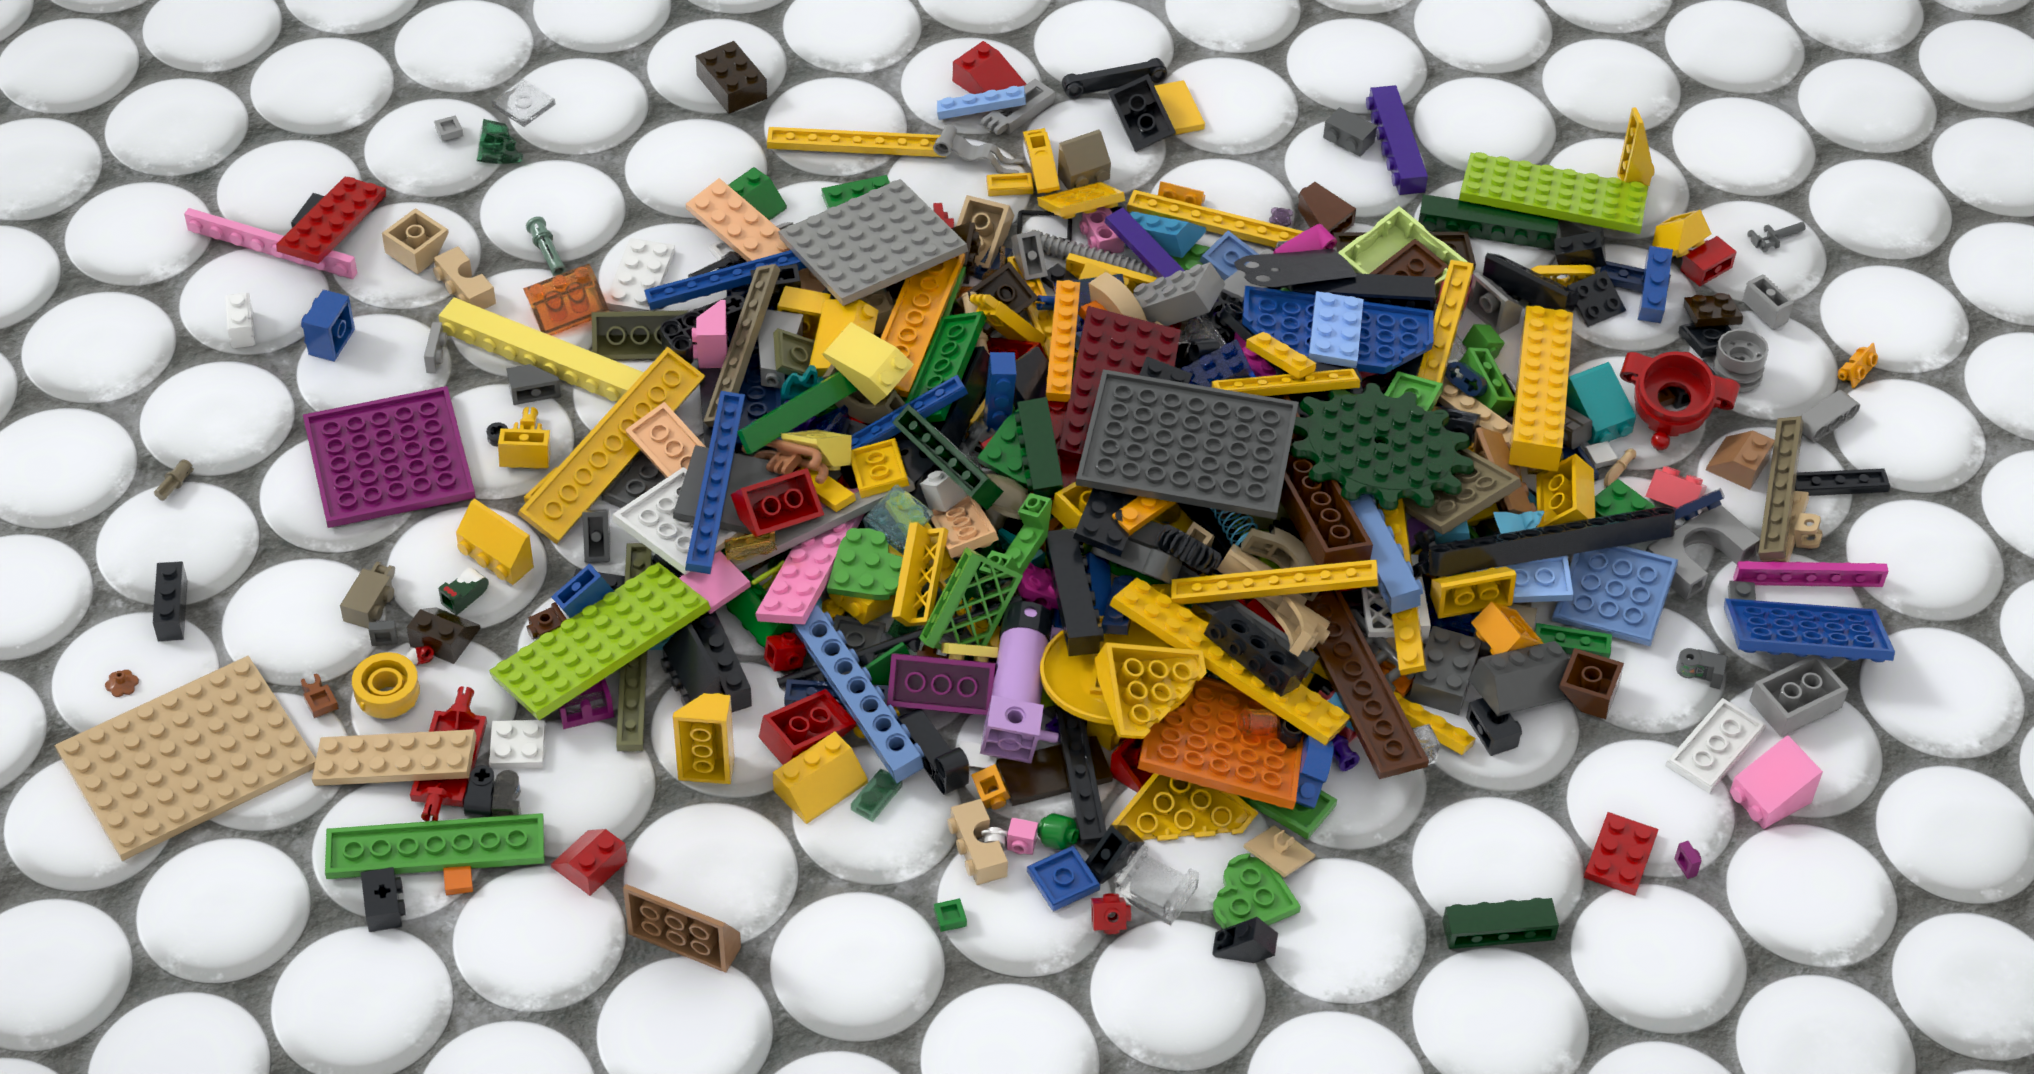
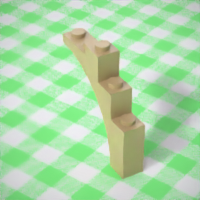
M1233 544L1217 570L1222 574L1273 570V568L1253 555L1242 552L1239 546ZM1301 594L1255 598L1282 626L1290 642L1289 651L1296 656H1299L1302 650L1308 652L1310 647L1314 649L1317 643L1323 645L1330 634V631L1327 630L1330 621L1306 607L1307 598Z

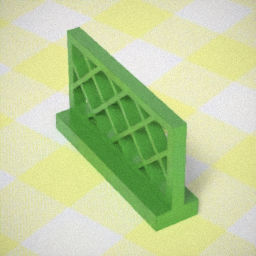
M966 547L919 637L920 640L933 649L941 650L942 644L939 642L943 634L953 631L956 643L968 644L975 641L976 645L987 646L1023 575ZM983 562L989 565L991 575L978 579L976 571L980 563ZM1005 574L1014 577L1010 586L1000 589L997 577ZM993 579L997 591L983 595L980 584ZM976 585L980 597L966 601L964 594L967 588ZM999 596L1000 605L998 609L989 612L985 600ZM982 602L985 614L972 618L968 607ZM965 608L968 620L954 624L953 615L955 611ZM987 618L989 625L987 630L976 634L973 623ZM970 625L973 636L960 641L956 629ZM964 655V660L973 661L974 656L971 658L967 655Z

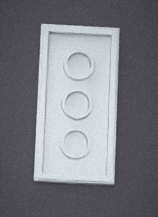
M1722 698L1670 756L1665 766L1710 794L1763 733L1766 724Z

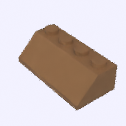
M1482 427L1476 428L1473 452L1515 476H1521L1519 466L1508 464L1510 443L1505 442L1503 434ZM1521 482L1522 486L1496 502L1499 512L1522 514L1528 511H1537L1534 503H1530L1528 499L1529 491L1525 482Z

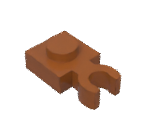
M316 673L314 674L315 682L313 684H307L304 678L301 679L302 689L305 692L303 694L304 700L314 718L339 709L338 703L328 684L322 686L321 678Z

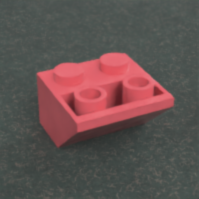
M1664 466L1663 469L1655 470L1645 497L1677 508L1702 497L1707 486L1702 484L1703 479L1692 475H1687L1685 478L1679 476V470Z

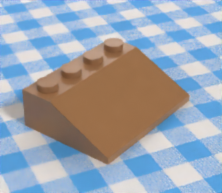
M625 884L623 892L629 935L727 973L741 949L739 931L722 921Z

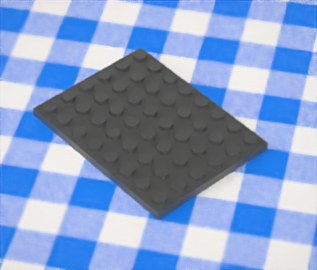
M1103 369L1076 477V485L1277 519L1299 402Z

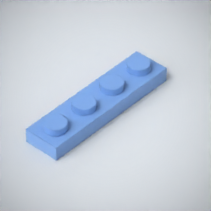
M1011 86L997 91L988 90L985 93L944 98L937 101L938 119L1026 105L1024 86Z

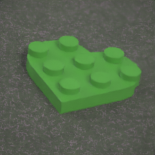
M851 528L846 532V536L838 547L827 585L828 594L871 600H889L890 596L895 595L897 592L903 557L889 553V545L883 532L870 528Z
M1246 853L1237 855L1228 862L1223 875L1224 888L1218 891L1217 897L1213 902V915L1215 921L1222 929L1254 917H1258L1267 925H1271L1300 913L1301 906L1278 872L1259 858L1250 857L1251 854Z

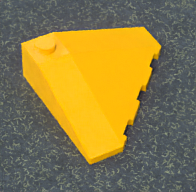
M1106 642L1095 657L1098 682L1117 735L1122 738L1144 739L1151 731L1150 728L1155 723H1159L1171 711L1170 707L1176 701L1180 702L1192 689L1191 685L1196 680L1200 681L1207 673L1202 650Z
M1153 773L1111 825L1128 826L1142 840H1177L1181 836L1193 835L1194 838L1215 836L1216 833L1228 832L1235 835L1242 834L1258 815V812L1238 795Z

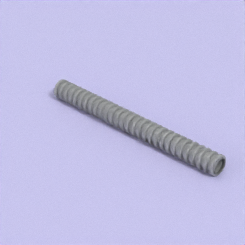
M1039 231L1043 253L1047 252V255L1051 256L1054 254V257L1058 258L1060 256L1061 259H1065L1069 253L1157 277L1142 261L1138 262L1137 259L1131 260V257L1124 258V255L1117 256V253L1111 254L1110 251L1104 252L1103 249L1098 251L1096 247L1091 249L1089 245L1084 247L1082 243L1077 245L1075 241L1070 243L1068 239L1063 241L1061 237L1057 239L1054 235L1050 237V234L1046 233L1043 235V232Z

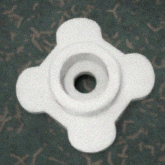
M990 827L987 830L981 831L984 843L999 840L1001 847H1005L1007 831H1003V829L998 827Z

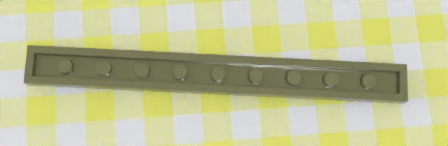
M627 543L625 582L641 574L652 565V550L642 543ZM648 650L620 668L617 751H643Z

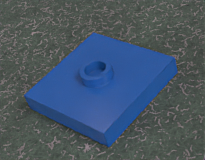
M1074 845L1027 866V873L1052 911H1056L1100 890L1099 882Z

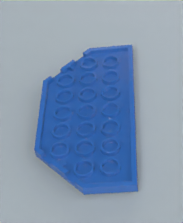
M1245 286L1242 324L1255 335L1261 332L1270 334L1271 337L1287 344L1290 348L1308 358L1315 295ZM1363 301L1358 362L1356 366L1358 371L1386 374L1432 349L1433 311Z

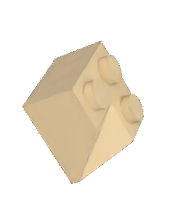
M415 208L382 232L385 253L419 274L434 263V257L438 256L449 231Z

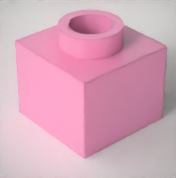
M1012 818L1007 834V850L1018 854L1033 855L1037 841L1038 822Z

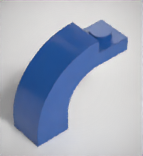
M1304 733L1296 797L1297 804L1310 809L1315 808L1322 785L1327 781L1334 750L1332 740L1325 746Z

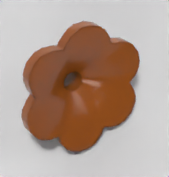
M120 670L109 675L105 688L114 697H121L123 694L130 695L135 691L134 686L139 683L137 676L132 675L130 670Z

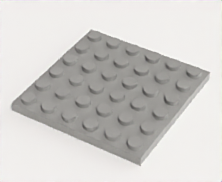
M901 179L892 181L883 187L871 190L869 193L852 198L848 202L831 207L822 213L810 216L801 222L789 225L787 228L778 231L779 237L784 244L843 306L968 252L967 243Z

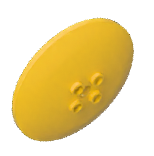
M1100 616V624H1097L1098 627H1102L1104 616ZM1131 620L1128 635L1104 634V642H1100V650L1106 642L1174 648L1133 620ZM1063 630L1060 631L1045 647L1040 662V678L1046 693L1059 707L1074 716L1095 723L1114 725L1098 682L1095 657L1098 653L1068 656ZM1195 682L1191 685L1192 689L1187 693V695L1180 702L1176 701L1170 707L1171 711L1179 707L1188 698V696L1194 688Z

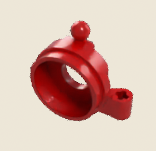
M1629 352L1626 354L1620 372L1622 380L1635 385L1634 399L1636 411L1641 419L1649 425L1648 428L1657 432L1651 438V445L1654 449L1661 451L1669 446V436H1679V434L1698 429L1710 416L1713 408L1733 409L1740 390L1738 382L1713 375L1705 362L1690 352H1666L1654 358L1637 352ZM1666 387H1679L1689 395L1690 404L1683 410L1670 411L1659 403L1658 394Z

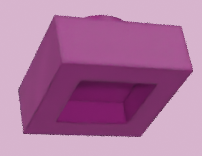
M1688 840L1679 843L1674 859L1687 879L1696 877L1702 862L1700 853L1692 847Z

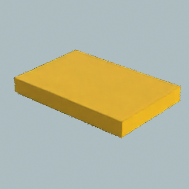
M1184 80L1154 86L1176 132L1174 135L1205 129V122Z
M896 438L851 450V465L861 498L910 486Z

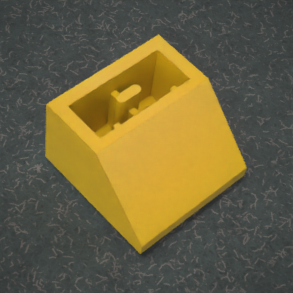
M1701 209L1672 216L1657 225L1652 246L1673 249L1672 257L1680 258L1689 253V248H1695L1704 244V239L1712 233Z

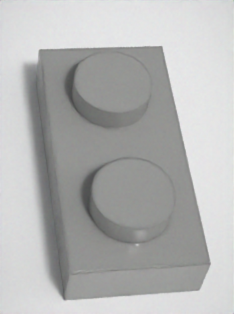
M432 322L424 354L426 373H436L438 364H442L443 361L442 347L447 345V333L443 332L442 322Z

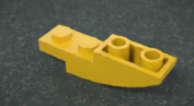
M1045 128L1024 131V142L1037 193H1051L1060 190L1054 157Z

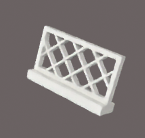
M1411 554L1413 566L1419 563L1418 555ZM1421 573L1414 578L1415 580L1419 579L1423 587V594L1420 595L1421 605L1418 606L1423 644H1427L1431 624ZM1369 587L1360 588L1367 636L1395 637L1393 621L1384 616L1390 610L1381 598L1380 591L1374 594L1367 589ZM1376 603L1383 607V609L1377 612L1370 606ZM1379 621L1386 625V627L1373 628V624Z

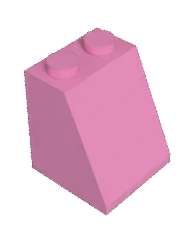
M1788 735L1736 775L1730 793L1733 799L1740 803L1749 813L1751 819L1765 829L1812 803L1823 771Z

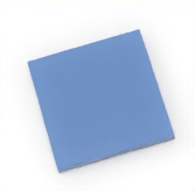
M1626 546L1576 553L1569 567L1573 600L1558 601L1552 621L1588 631L1612 634V637L1651 646L1678 566V559Z

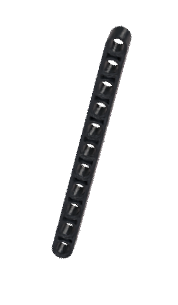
M1657 507L1433 545L1429 547L1428 573L1432 576H1449L1673 537L1675 534V510L1669 507Z

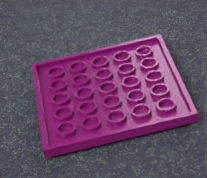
M447 386L303 414L328 528L476 498Z

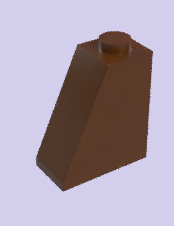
M1313 182L1300 191L1298 210L1310 228L1317 224H1322L1333 235V233L1345 232L1354 225L1356 208L1320 184Z

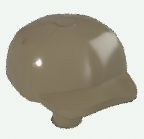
M986 474L1004 491L988 510H984L997 533L999 528H1004L1008 517L1021 520L1018 510L1031 492H1028L1025 487L1011 478L996 474Z

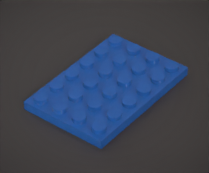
M1725 598L1724 610L1738 650L1747 653L1765 651L1773 655L1792 653L1799 657L1818 655L1826 659L1844 657L1852 661L1859 660V658L1870 659L1874 662L1894 660L1895 650L1876 609Z

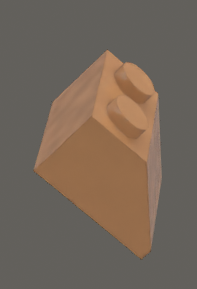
M1753 430L1727 436L1707 465L1706 471L1750 490L1768 463L1775 440Z

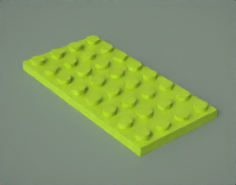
M1482 152L1470 153L1459 200L1640 234L1648 186L1637 181L1626 183L1616 177H1599L1594 173L1583 174L1573 169L1562 170L1551 165H1535L1525 160L1514 161L1504 156L1493 157Z
M658 562L655 565L649 566L636 577L627 580L625 584L615 589V592L607 593L602 600L585 607L582 612L563 621L560 627L541 635L539 639L528 646L522 647L511 657L499 662L489 672L500 686L535 718L541 720L709 611L711 607L705 598Z

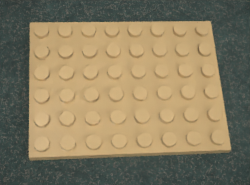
M249 655L55 745L57 753L121 861L313 770L316 761L313 753Z

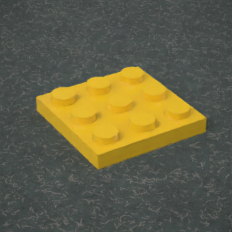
M1097 182L1037 197L1039 207L1062 217V219H1069L1075 217L1076 213L1083 212L1088 214L1096 212L1099 207H1117L1119 202L1125 201V195L1123 191L1102 182Z

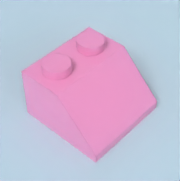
M720 300L696 318V328H692V342H697V344H693V359H698L699 368H722L728 351L726 300Z

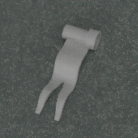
M950 124L944 127L941 136L937 138L933 146L935 153L940 156H948L952 150L966 161L973 162L987 159L1000 174L1019 173V171L1003 168L999 165L995 156L1003 164H1023L1024 162L1022 159L1006 158L998 147L992 143L980 146L970 144L963 137L957 135L956 127Z

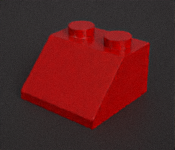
M607 829L588 830L551 863V868L591 896L627 863L626 844Z

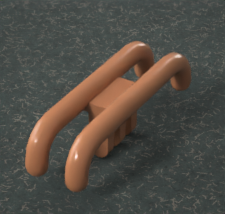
M775 439L765 446L775 448L777 451L764 450L753 456L770 460L766 465V469L769 472L785 475L792 473L796 467L808 468L809 470L819 472L815 478L818 484H823L829 475L828 467L821 462L822 454L813 447ZM742 445V451H743L744 453H746V451H745V449H744V447H743V445ZM801 455L812 457V459L802 458Z

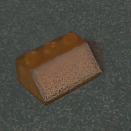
M590 264L523 288L539 330L551 336L591 321V312L609 311Z

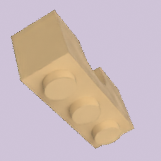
M458 246L434 257V275L437 280L443 281L449 294H454L457 299L482 309L496 304L494 287L483 274L472 277L470 259Z
M978 799L951 807V818L947 819L950 833L956 834V845L959 854L964 855L966 858L965 867L968 875L974 877L976 885L1007 877L1008 861L999 840L991 843H983L977 840L983 837L981 831L990 828V818L982 800Z

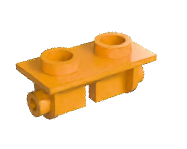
M1160 181L1158 196L1202 206L1206 196L1204 191Z
M1871 343L1868 348H1858L1849 359V362H1846L1838 370V378L1842 381H1851L1852 388H1855L1878 362L1875 344Z

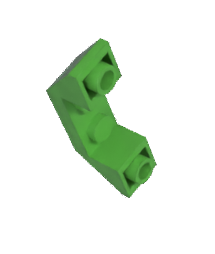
M1030 493L1018 510L1024 525L1005 554L991 551L987 558L1023 574L1048 537L1052 507L1051 498ZM983 563L979 569L980 573L991 575L989 565ZM1005 574V575L1000 576V577H997V578L1003 579V578H1009V577H1013V576H1011V575H1009V574Z

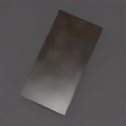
M1097 736L1088 737L1097 785L1113 782L1112 772ZM1061 744L1035 750L1032 763L1004 758L997 760V768L1002 774L1011 797L1012 806L1070 792Z

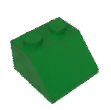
M755 167L728 184L769 221L787 209L786 203L770 177Z

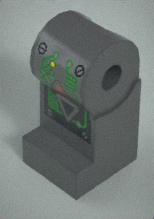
M1686 648L1679 653L1676 671L1684 678L1695 677L1710 681V687L1720 689L1728 656Z

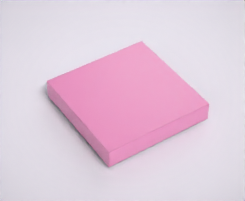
M721 551L714 554L711 574L690 571L688 574L679 577V579L709 602L711 607L707 611L709 614L751 587L750 581Z

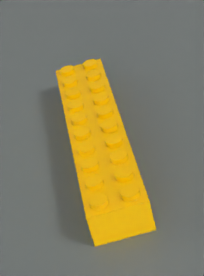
M1526 305L1508 463L1510 465L1558 472L1563 448L1573 312Z

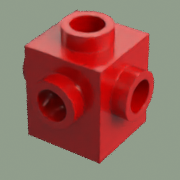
M786 632L781 635L767 636L764 659L774 672L790 671L803 667L806 649L795 633Z
M1116 893L1103 894V898H1091L1093 930H1104L1105 934H1118L1120 930H1127L1126 921H1131V905H1126L1124 897H1119V894Z

